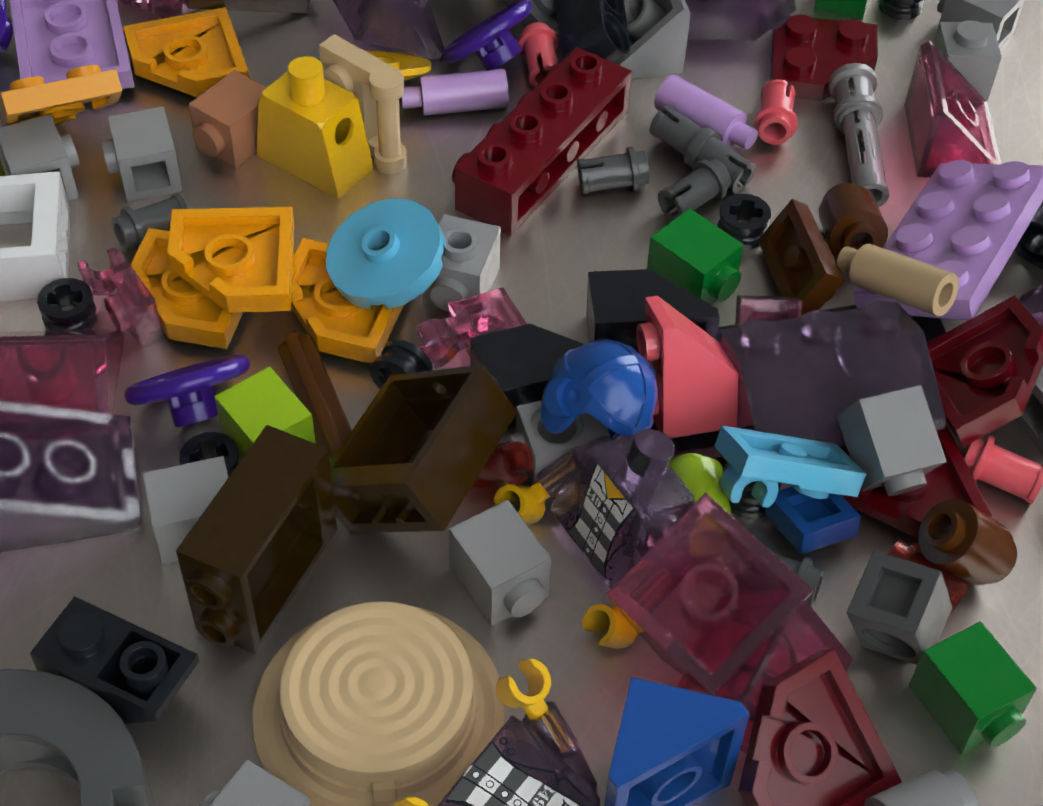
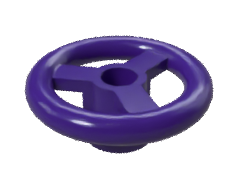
M518 0L477 24L442 51L441 57L443 61L452 64L474 52L486 70H494L509 61L523 50L509 30L531 13L532 3L529 0Z
M231 355L176 369L129 386L125 390L124 398L127 403L134 406L167 400L175 427L201 422L218 416L214 398L217 394L214 386L245 374L249 370L250 361L244 355Z

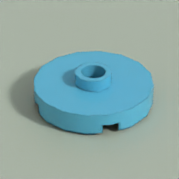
M390 198L372 202L350 214L335 230L326 250V270L341 296L358 308L371 309L369 305L376 306L384 304L387 309L402 306L423 294L438 278L444 264L441 257L444 247L446 249V237L431 211L414 200Z

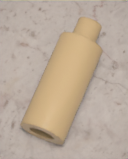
M870 243L863 245L859 250L846 246L840 251L837 258L839 269L849 272L850 281L853 285L935 316L946 314L952 307L958 293L959 279L955 273Z

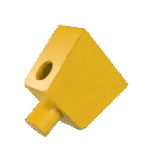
M302 56L293 59L288 65V71L265 88L259 96L257 156L330 196L339 199L373 169L359 100L352 92L324 79L323 65L317 58Z

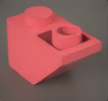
M659 296L645 297V323L637 325V346L639 353L649 361L657 377L658 397L653 419L663 440L719 431L721 426L737 428L739 373L719 341Z

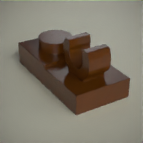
M791 199L759 238L758 242L789 315L809 322L820 308L833 297L845 279L836 263L834 253L831 252L828 243L825 242L826 236L819 230L808 205Z

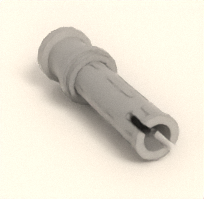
M850 63L836 69L829 78V92L837 102L833 111L834 124L845 136L852 183L866 188L872 194L879 207L887 202L889 190L885 180L882 151L877 131L883 118L882 106L874 97V91L877 88V77L874 70L868 65ZM849 79L854 81L855 92L850 93ZM856 110H859L860 119L857 118ZM864 151H865V153H866V159H867V163H866V164H864V158H863V152H864Z

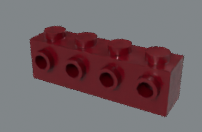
M578 47L560 64H554L547 73L546 78L532 92H526L520 98L517 106L501 122L494 123L486 137L470 153H464L458 159L452 173V181L455 184V210L482 223L500 226L501 232L512 236L577 167V159H585L628 113L632 70Z

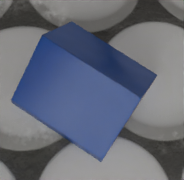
M631 677L609 771L604 806H694L729 786L732 781L750 713L739 701Z

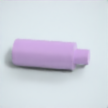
M505 69L420 76L419 86L404 87V94L400 98L402 109L421 107L423 116L508 108L509 91Z
M675 74L667 77L659 87L654 100V106L657 110L663 112L664 106L669 104L674 106L678 112L701 128L711 127L721 136L720 141L728 147L735 143L748 150L756 141L758 131L746 125L747 116L744 112Z

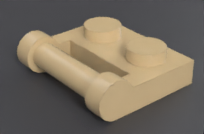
M333 34L319 44L324 79L352 92L359 100L371 157L374 158L376 169L386 175L399 174L407 167V150L401 143L399 99L404 94V76L397 68Z

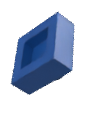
M793 487L779 490L774 503L769 508H765V515L800 555L857 537L861 516L838 494L830 493L826 499H817L806 496L796 491Z

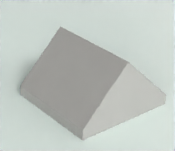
M624 0L630 52L614 63L632 70L631 80L683 73L691 16L685 0Z

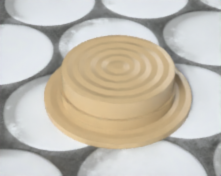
M383 601L360 603L342 608L313 621L298 631L279 649L266 667L260 679L252 709L253 740L262 769L308 796L311 806H393V803L407 797H418L429 806H459V804L446 803L445 801L462 780L467 769L476 763L493 741H495L494 743L499 750L501 748L499 739L504 736L506 709L495 692L496 683L500 677L490 656L481 644L461 626L438 613L417 606Z

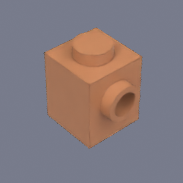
M234 70L189 103L193 127L192 135L196 146L207 156L216 157L235 169L257 153L258 99L262 91L267 87Z

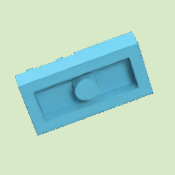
M721 426L714 446L730 464L722 475L720 487L732 503H739L744 488L754 481L756 482L751 495L762 507L767 508L774 503L778 495V483L790 484L796 491L817 499H826L830 493L858 497L867 474L834 443Z

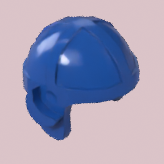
M609 339L594 340L576 349H570L554 364L553 372L544 388L541 401L542 423L548 432L560 434L576 418L588 413L607 427L612 439L611 441L616 440L620 435L632 440L634 438L635 440L642 439L653 425V414L657 406L658 385L655 371L649 361L633 347Z

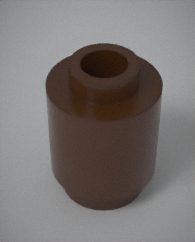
M842 183L832 187L824 195L819 207V220L830 247L837 257L846 246L857 250L868 243L881 248L884 247L888 238V228L874 197L866 188L853 183Z
M948 499L936 504L928 511L921 522L918 532V544L923 556L930 562L974 585L997 583L1006 578L1015 566L1017 548L1008 528L963 500Z

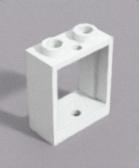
M60 171L0 176V225L33 222L31 246L0 248V302L37 299L43 287L52 281L68 278L71 212Z

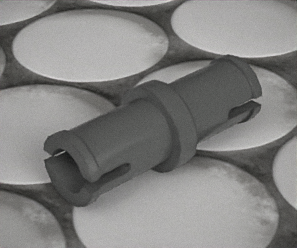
M669 104L663 107V112L668 117L659 110L650 125L649 131L651 135L661 139L684 156V163L691 168L699 160H719L730 174L731 186L729 190L736 194L742 190V186L738 184V181L743 186H747L756 170L754 162L747 160L721 142V136L711 127L701 128L678 112L674 106Z

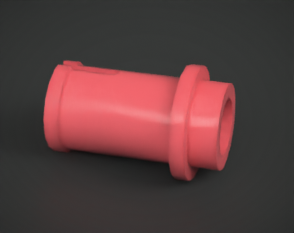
M541 22L527 25L522 30L518 39V43L523 49L520 54L526 58L529 83L533 88H536L545 79V73L549 72L550 68L558 63L556 54L559 45L558 35L547 24Z
M780 79L771 80L762 88L761 109L756 114L754 128L758 131L760 138L771 145L785 143L795 134L798 125L797 116L793 112L796 96L795 89L791 85L787 89L786 96L788 82Z
M990 435L987 441L979 438L971 442L964 460L975 482L977 479L1022 498L1032 505L1043 485V465L995 445V437Z

